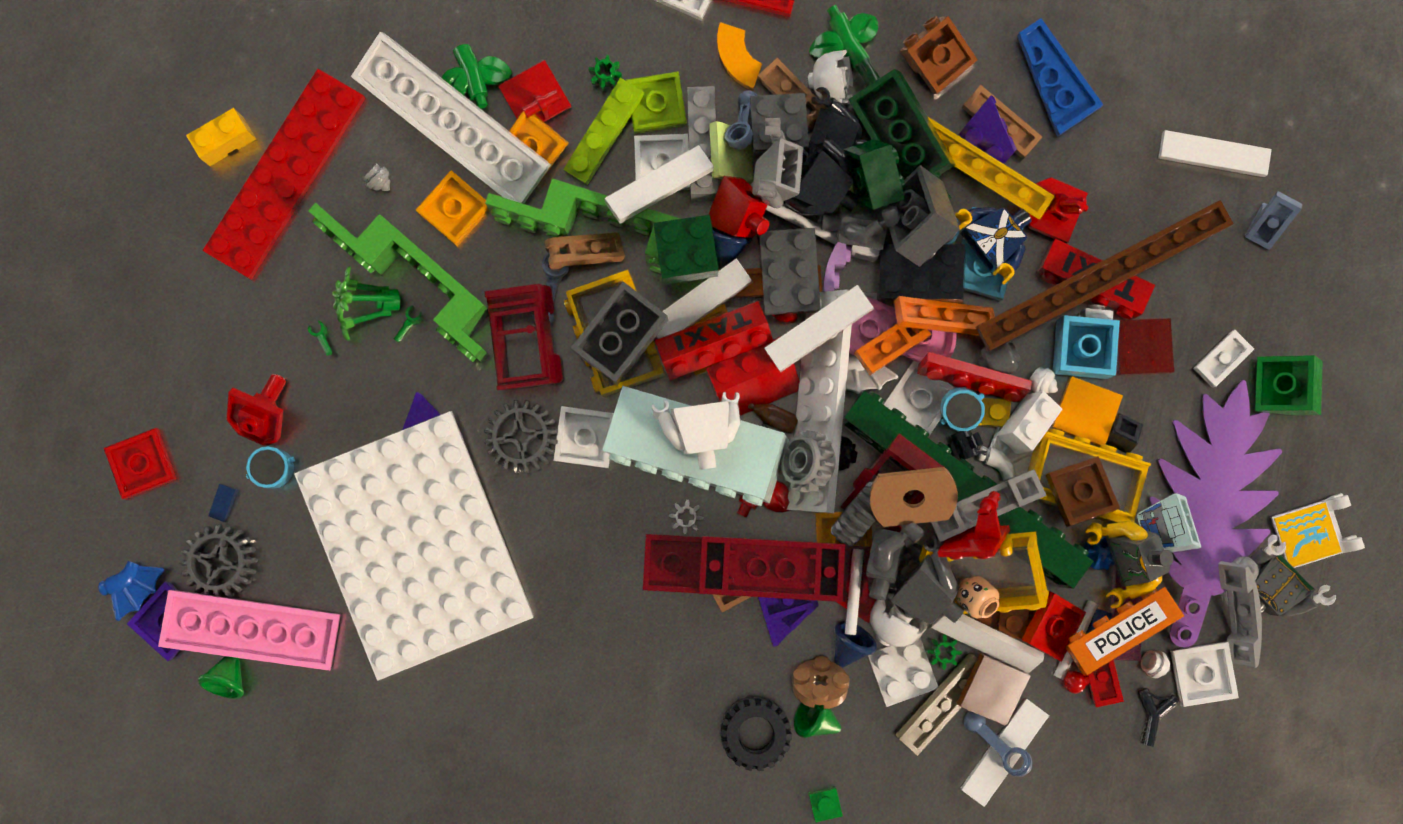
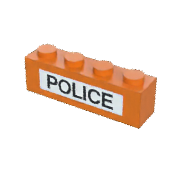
M1166 587L1160 590L1155 588L1152 592L1142 595L1143 600L1135 605L1131 601L1116 609L1119 614L1109 620L1106 615L1094 622L1092 625L1095 629L1085 634L1081 630L1068 638L1071 644L1065 648L1083 676L1092 673L1184 617V614Z

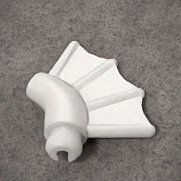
M849 354L846 390L860 394L867 389L881 390L887 381L898 378L896 373L885 366L869 376L857 357Z
M996 427L990 447H979L980 454L976 455L977 459L997 469L1003 481L1026 473L1033 451L1015 454L996 436L1002 429L1001 427Z

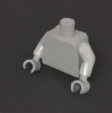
M765 118V135H770L772 145L756 161L754 181L750 185L753 187V195L762 199L764 204L773 208H780L785 200L799 195L804 147L785 139L783 131L780 130V118Z

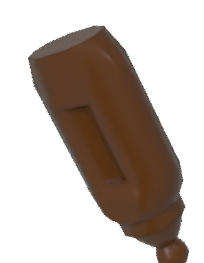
M750 404L748 406L749 409H753L756 416L763 423L785 433L792 434L798 422L794 413L774 404Z

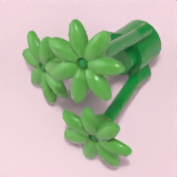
M351 266L347 267L345 271L344 281L342 283L340 280L336 281V291L332 292L333 297L336 299L333 308L336 310L337 319L341 323L340 329L342 330L343 337L347 341L350 340L347 329L354 327V324L381 316H391V311H398L400 309L398 289H389V286L357 283L358 280L349 279ZM356 289L373 291L375 295H352L347 290L356 291ZM352 301H374L375 308L381 309L380 311L356 318L351 316L343 317V312L348 311V304H351Z

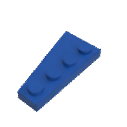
M1042 18L1019 32L1017 35L1058 137L1099 110L1103 103Z

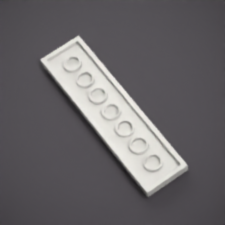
M379 32L351 75L354 80L503 198L524 204L551 166L549 162L383 32Z
M849 290L819 292L821 309ZM817 312L806 313L805 320ZM852 324L801 358L796 410L798 422L795 427L794 437L798 436V432H806L807 430L826 435L825 441H831L836 463L832 477L825 487H818V492H799L798 489H792L791 483H789L788 500L790 503L787 510L834 513Z

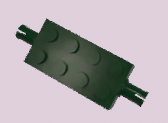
M870 58L862 60L863 65H860V63L856 64L854 68L859 73L866 88L848 100L871 139L890 144L896 149L899 157V163L896 165L898 173L902 175L903 179L905 180L919 165L937 178L941 176L940 174L955 166V162L903 74L893 69L880 78Z

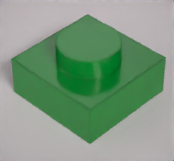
M836 787L808 793L815 823L843 816Z

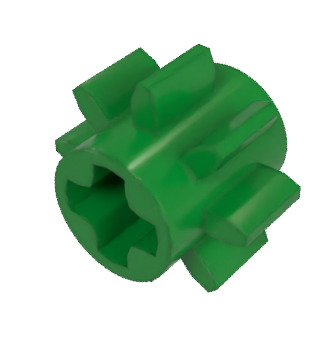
M609 55L602 60L596 57L595 67H589L588 69L591 75H596L591 79L592 85L598 83L601 85L602 91L606 87L611 86L614 88L616 79L622 78V73L616 71L620 67L619 61L612 63ZM601 71L610 72V75L601 74Z
M945 634L941 635L940 641L931 638L930 641L933 645L931 649L925 650L933 656L930 664L934 665L939 661L940 667L943 670L946 669V663L956 666L957 662L954 659L956 655L962 654L961 651L956 650L954 647L958 641L952 639L950 642H947ZM940 646L949 647L946 650L948 653L946 658L943 656L938 657L941 653L939 650Z

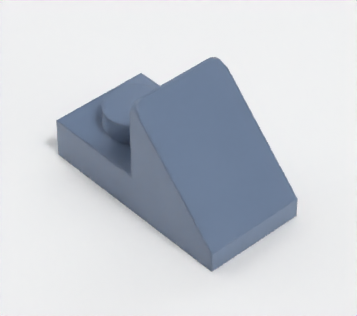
M1277 191L1268 204L1263 203L1245 237L1270 250L1300 212L1302 204Z

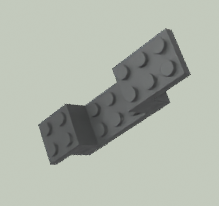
M805 93L750 96L754 179L756 161L772 145L770 135H765V118H780V130L783 131L785 139L804 147L803 150L805 151L809 148ZM786 203L782 205V206H784V207H786V208H788V209H790V210H792V211H794V212L800 214L799 212H797V211H795V210L789 208V207L786 205ZM765 210L763 217L769 221V228L764 234H757L759 267L762 270L764 314L778 315L820 311L815 228L803 229ZM802 215L811 220V215Z

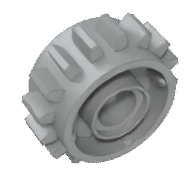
M809 430L806 432L800 431L798 436L791 437V440L786 444L781 457V468L785 481L791 483L792 489H798L799 492L810 493V491L818 492V487H825L832 477L836 459L831 441H825L826 435Z

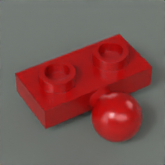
M1114 659L1086 676H1083L1080 672L1071 671L1066 674L1063 680L1065 689L1074 694L1082 692L1089 685L1096 708L1124 702Z

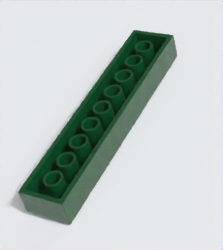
M873 391L861 393L843 416L842 425L881 454L900 433L950 472L957 487V502L997 485L989 477L983 475L981 478L973 472L975 467L962 458L957 460L950 455L952 450L940 441L936 444L928 438L930 434L921 426L916 424L913 427L906 422L907 417L896 408L890 410L883 405L884 399ZM890 456L888 458L903 471H910ZM1018 507L998 516L1000 526L1009 525L1010 532L1008 534L1036 532L1044 576L1060 588L1074 589L1094 562L1087 557L1089 552L1076 543L1074 545L1064 540L1066 535L1054 526L1048 528L1041 522L1043 518L1031 509L1026 511L1022 507ZM1027 549L1013 550L1014 554L1031 566Z

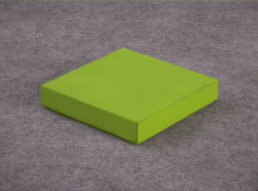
M679 71L626 79L627 82L644 92V96L631 115L634 134L687 126Z

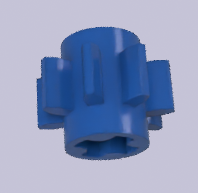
M1103 536L1094 545L1086 541L1083 547L1089 552L1087 557L1094 561L1090 567L1095 570H1108L1110 565H1115L1105 538L1106 536Z

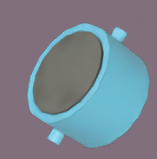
M956 387L949 390L943 396L940 403V413L943 417L940 420L941 424L947 423L951 428L958 431H969L976 428L984 417L985 406L982 402V399L985 398L982 393L977 395L973 390L965 387Z
M269 446L261 447L248 458L246 477L259 487L281 488L293 476V462H295V459L282 449Z

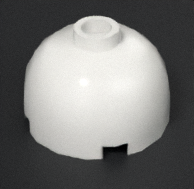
M846 50L833 51L822 55L815 62L813 73L808 74L809 88L815 90L816 96L821 101L823 100V95L816 89L824 87L829 90L830 99L835 98L843 105L851 104L848 99L852 97V94L847 95V88H849V85L853 87L850 59L849 57H844L847 53Z
M888 593L886 600H876L870 614L872 629L876 634V639L883 645L908 646L921 637L927 629L928 623L904 615L901 608L890 601L894 594Z

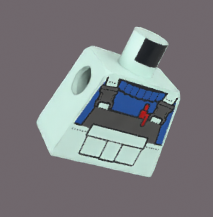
M1177 493L1172 494L1137 514L1139 525L1146 531L1157 533L1160 536L1164 550L1177 552L1201 548L1185 496Z

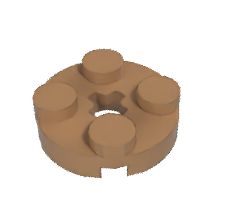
M817 656L814 660L802 663L794 671L793 693L806 706L814 708L816 704L824 705V709L834 708L846 699L850 678L842 667L831 662L828 657ZM816 682H824L826 686L822 684L816 685Z

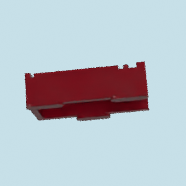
M532 284L484 291L488 305L498 385L496 386L497 390L562 382L561 358L553 350L549 313L550 315L554 313L552 288L548 285ZM534 311L536 326L528 325L526 328L504 331L502 316ZM537 331L542 373L509 377L505 335Z
M899 433L871 468H865L855 479L852 490L840 507L845 510L874 475L882 474L878 470L890 456L910 471L943 466ZM915 490L912 495L907 492L904 495L907 498L905 502L908 504H918L923 500L924 494L919 490ZM888 526L885 530L900 533L902 526Z

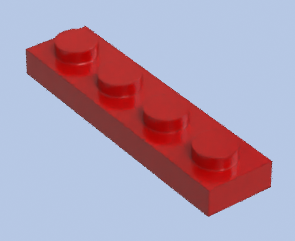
M928 352L918 364L917 374L926 376L931 380L948 382L956 387H966L985 395L991 394L1004 398L1010 402H1020L1031 391V380Z

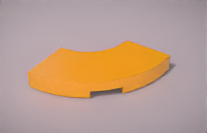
M720 22L717 33L719 57L727 73L737 83L754 91L762 63L753 59L748 53L744 42L745 30Z

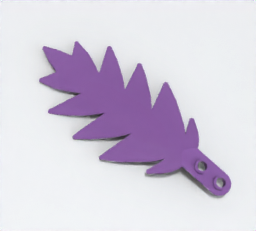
M1242 380L1230 394L1223 408L1209 395L1203 394V417L1211 445L1178 420H1173L1179 442L1200 479L1161 458L1158 459L1162 472L1173 492L1186 497L1201 544V548L1173 552L1180 564L1173 560L1168 572L1171 578L1183 587L1178 607L1184 614V617L1172 623L1170 628V638L1179 647H1190L1197 641L1211 595L1215 596L1227 591L1221 589L1218 563L1221 561L1231 563L1237 557L1249 556L1270 534L1269 529H1232L1247 521L1278 496V491L1241 489L1253 482L1269 468L1282 453V450L1278 448L1245 454L1262 432L1270 413L1265 412L1250 415L1249 396L1245 380ZM1153 496L1149 498L1151 505L1160 501ZM1192 603H1197L1198 605L1195 612L1189 611V605ZM1186 629L1189 630V636L1185 639L1181 638V632Z

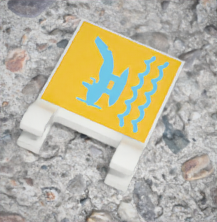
M1336 494L1323 501L1271 517L1279 544L1281 545L1283 542H1286V551L1283 553V556L1294 568L1341 553L1365 548L1362 537L1351 535L1342 538L1334 514V510L1351 506L1348 495Z

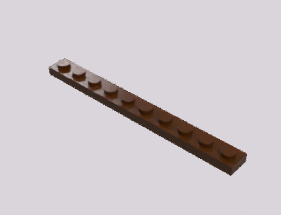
M1219 200L975 328L989 352L1232 226L1234 223L1223 203Z

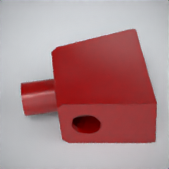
M723 176L708 215H710L712 227L736 237L753 238L756 233L762 235L769 228V221L763 217L767 205L762 202V199L753 195V187L745 179Z

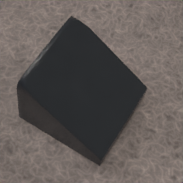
M1117 413L1106 444L1124 453H1131L1138 445L1143 424L1121 413Z

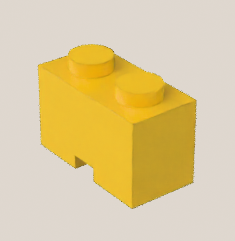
M234 107L186 135L198 157L209 166L224 159L233 150H239L256 140L244 117Z

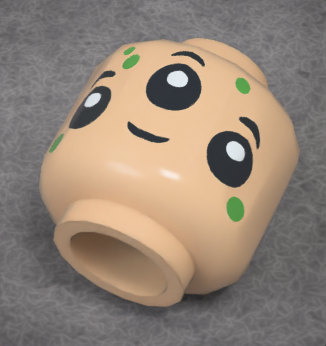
M973 576L965 578L960 582L956 600L959 606L971 617L976 619L988 618L996 612L999 607V593L985 578Z

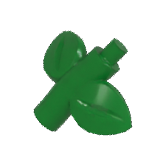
M837 5L830 7L827 12L831 17L829 24L833 31H824L816 37L809 53L813 57L819 58L829 52L846 50L845 56L849 57L853 67L858 63L863 65L861 61L870 57L860 43L871 41L876 36L878 31L877 18L870 14L860 13L848 20L846 13H840Z
M469 44L459 45L453 49V54L459 67L447 70L441 78L461 94L465 95L468 92L470 100L475 101L476 105L483 109L488 106L485 99L488 96L485 84H500L510 78L512 71L504 61L497 57L487 56L477 61Z

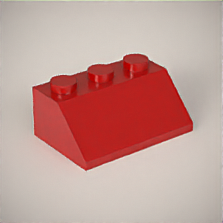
M770 342L706 368V374L718 402H721L723 392H726V397L729 400H734L735 392L739 393V415L742 416L753 411V409L748 408L750 404H770L798 392L800 380L795 365L792 364L780 372L765 350V347L772 343Z

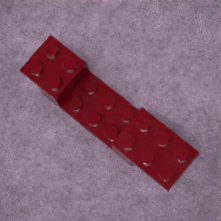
M646 534L643 590L848 602L853 549L864 550L859 603H868V578L866 570L870 556V547H848L845 544Z

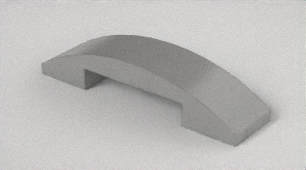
M1035 469L958 501L949 520L931 522L939 542L976 526L980 502L992 491H996L1001 495L999 496L1001 499L998 502L997 508L998 516L1047 496Z
M1221 561L1218 563L1221 589L1227 590L1232 633L1227 637L1232 663L1256 668L1259 665L1262 641V616L1257 585L1248 566Z

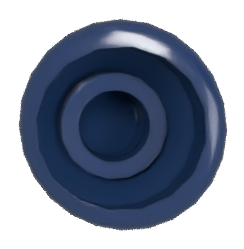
M712 227L718 269L721 270L738 258L746 246L751 243L752 238L736 237Z
M846 621L838 622L835 626L834 663L842 668L867 655L874 654L877 649L874 638L859 625H857L856 635L845 634Z

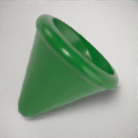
M224 656L205 674L199 676L198 684L206 691L220 697L229 699L241 698L244 695V689L242 688L240 658Z
M800 703L794 717L795 732L802 738L837 734L841 731V725L831 708L824 709V705L815 704L814 708Z

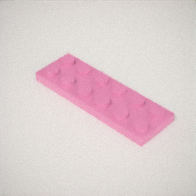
M168 590L158 647L330 671L341 614Z

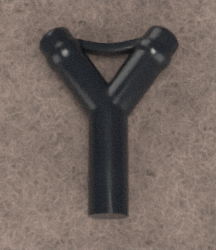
M1142 688L1139 694L1149 716L1143 744L1154 747L1160 719L1179 703V699L1173 694L1169 697H1159L1150 693L1148 688ZM1153 698L1165 701L1156 708Z

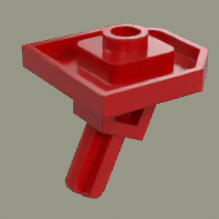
M1050 177L1035 184L1053 194L1055 198L1040 220L1028 213L1032 220L1028 227L1067 244L1079 215L1088 210L1086 205L1088 193Z
M272 374L261 394L256 392L254 396H251L236 388H232L228 392L227 421L238 435L263 446L276 443L281 437L283 409L277 407L275 401L286 384V380L282 376Z

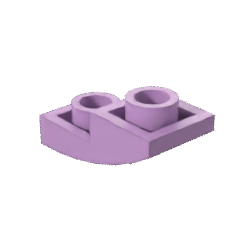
M837 242L825 268L822 292L839 289V272H835V270H843L846 262H850L851 246H846V244Z

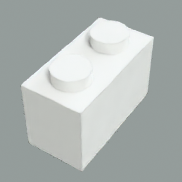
M1044 391L1027 394L996 436L1015 454L1033 451L1060 414L1062 408Z

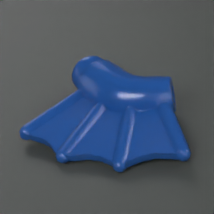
M128 561L121 572L106 578L105 581L103 580L98 584L100 594L104 596L111 595L116 621H120L129 612L139 611L143 601L149 595L156 592V582L164 572L163 568L140 566Z

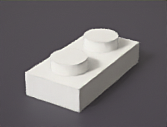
M1233 330L1193 369L1214 388L1254 348L1236 330Z

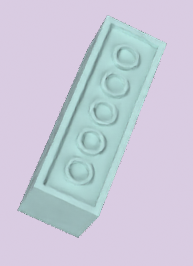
M622 386L602 449L610 454V460L629 467L631 462L636 463L635 467L652 474H656L657 470L662 471L661 475L678 482H682L683 478L689 479L688 483L701 489L708 490L709 486L716 487V492L731 498H735L736 494L743 495V500L758 506H762L763 502L770 503L781 468L782 453L789 442L785 433L740 420L737 433L727 448L714 450L716 467L699 470L697 453L684 454L683 450L676 449L664 435L659 421L653 416L652 404H655L657 410H663L664 400L669 403L670 414V409L689 407L690 405Z

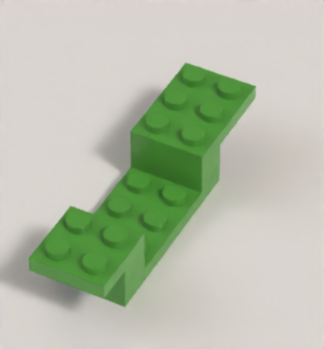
M553 178L542 210L488 193L485 202L492 216H495L494 220L506 225L514 222L520 224L521 229L531 233H536V230L546 232L548 238L571 236L579 210H582V214L590 218L597 219L598 216L608 218V222L615 226L623 227L624 224L633 226L634 231L644 235H649L651 232L645 251L646 264L650 265L649 269L661 273L653 223L680 219L647 208L619 224L605 203L607 195Z
M317 203L308 210L315 217L312 222L330 238L335 235L332 240L349 255L352 256L355 252L356 254L353 258L371 274L376 270L382 275L400 255L413 267L419 264L416 269L432 284L438 281L440 284L437 287L451 299L433 319L439 325L436 331L451 344H454L455 341L459 342L460 344L456 348L472 362L478 359L483 363L490 356L470 338L489 316L485 305L383 216L379 214L362 234L356 238Z

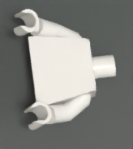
M723 392L721 402L670 409L671 414L669 403L664 400L663 410H657L655 404H652L653 416L659 421L664 435L676 449L683 450L684 454L697 453L699 470L715 468L714 450L726 449L728 444L733 441L740 426L738 407L740 395L738 392H735L734 400H729L726 397V392Z

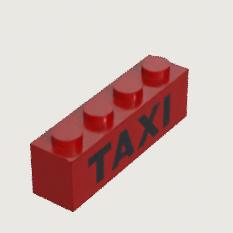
M1054 239L1048 245L1036 273L1041 275V279L1045 282L1056 285L1103 260ZM1134 276L1091 298V302L1095 305L1105 306V308L1107 306L1117 310L1116 314L1123 318L1135 319L1143 314L1155 284Z
M757 301L657 339L655 343L671 381L773 342V337L766 317Z

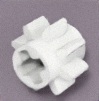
M686 500L684 507H680L675 503V508L678 510L677 513L669 514L670 518H676L677 521L672 528L676 529L681 526L683 527L684 534L687 533V528L691 526L697 531L696 520H703L704 518L696 515V511L699 510L700 506L689 507V500ZM685 509H688L690 514L694 515V520H689L688 525H683V520L678 519L679 514H683Z

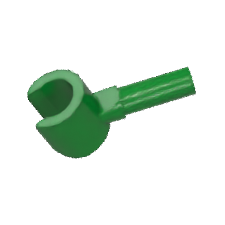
M413 305L406 309L405 315L407 319L393 338L397 342H400L412 325L421 323L423 319L422 311L416 318L409 317L415 309Z
M318 320L321 330L318 333H314V329L309 325L308 332L318 339L325 354L329 356L333 352L325 336L327 326Z

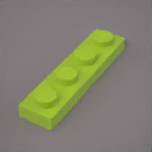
M620 78L563 170L588 185L641 101L644 92Z

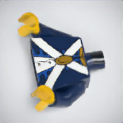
M994 207L959 210L955 213V217L961 223L959 225L960 230L964 228L960 234L993 276L997 273L1001 274L1004 277L1002 284H1006L1013 277L1014 272L1019 268L1026 250L1023 242L1027 239V235L1022 228L1032 221L1031 217L1024 209H1020L1011 216L1004 207L999 210Z

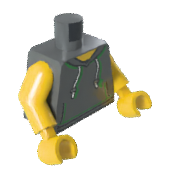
M1133 521L1107 524V527H1103L1099 523H1092L1085 531L1086 533L1094 532L1096 534L1087 540L1089 544L1093 545L1097 544L1103 536H1106L1105 538L1121 585L1126 586V590L1114 588L1106 595V597L1115 595L1119 599V601L1110 606L1111 608H1118L1128 597L1134 599L1152 592L1162 582V575L1170 570L1173 554L1169 550H1164L1160 536L1157 533L1146 531Z

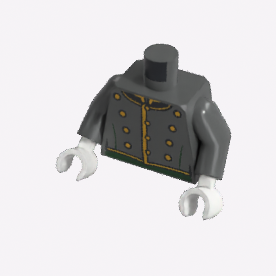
M1271 535L1268 538V546H1263L1250 557L1255 561L1259 569L1255 582L1260 598L1261 613L1265 610L1269 615L1288 617L1308 612L1319 607L1320 603L1332 605L1335 602L1336 595L1330 598L1322 595V593L1330 590L1328 585L1321 586L1317 595L1313 593L1316 589L1281 555L1286 551V542H1283L1280 546L1272 545L1278 540L1277 535Z

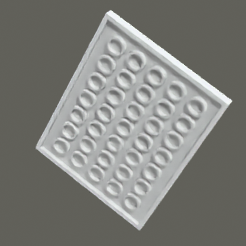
M452 411L294 473L377 681L534 618Z

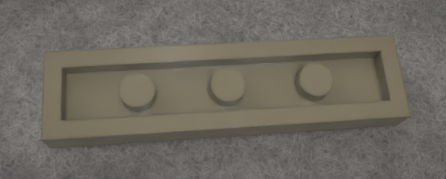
M969 653L896 733V736L917 756L961 709L957 701L978 659L972 653Z

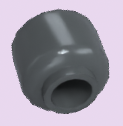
M1012 341L989 352L986 346L983 347L981 350L983 358L978 360L981 367L1006 374L1017 371L1018 362H1021V358Z

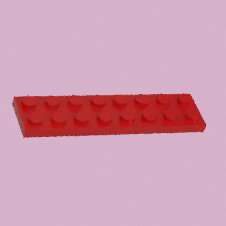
M317 69L202 251L252 280L366 99L365 96L322 70Z

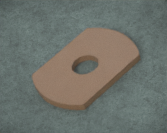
M945 467L878 474L870 491L872 512L883 527L949 520L956 508L958 499L955 481ZM911 490H919L924 494L923 500L918 504H908L903 500V497Z

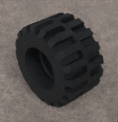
M760 696L743 698L742 701L735 702L731 709L727 710L721 723V741L726 755L737 766L745 767V770L752 771V769H757L758 771H764V768L767 767L771 769L775 766L776 762H781L785 758L784 754L790 749L789 744L790 740H792L790 722L781 707L770 699H763ZM749 718H764L772 727V739L761 749L747 748L739 738L740 727Z

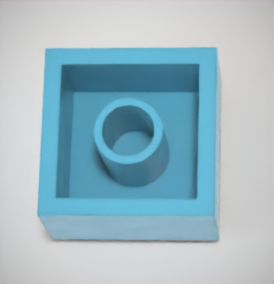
M1068 315L1059 318L1056 321L1053 360L1054 374L1109 379L1116 376L1120 320Z

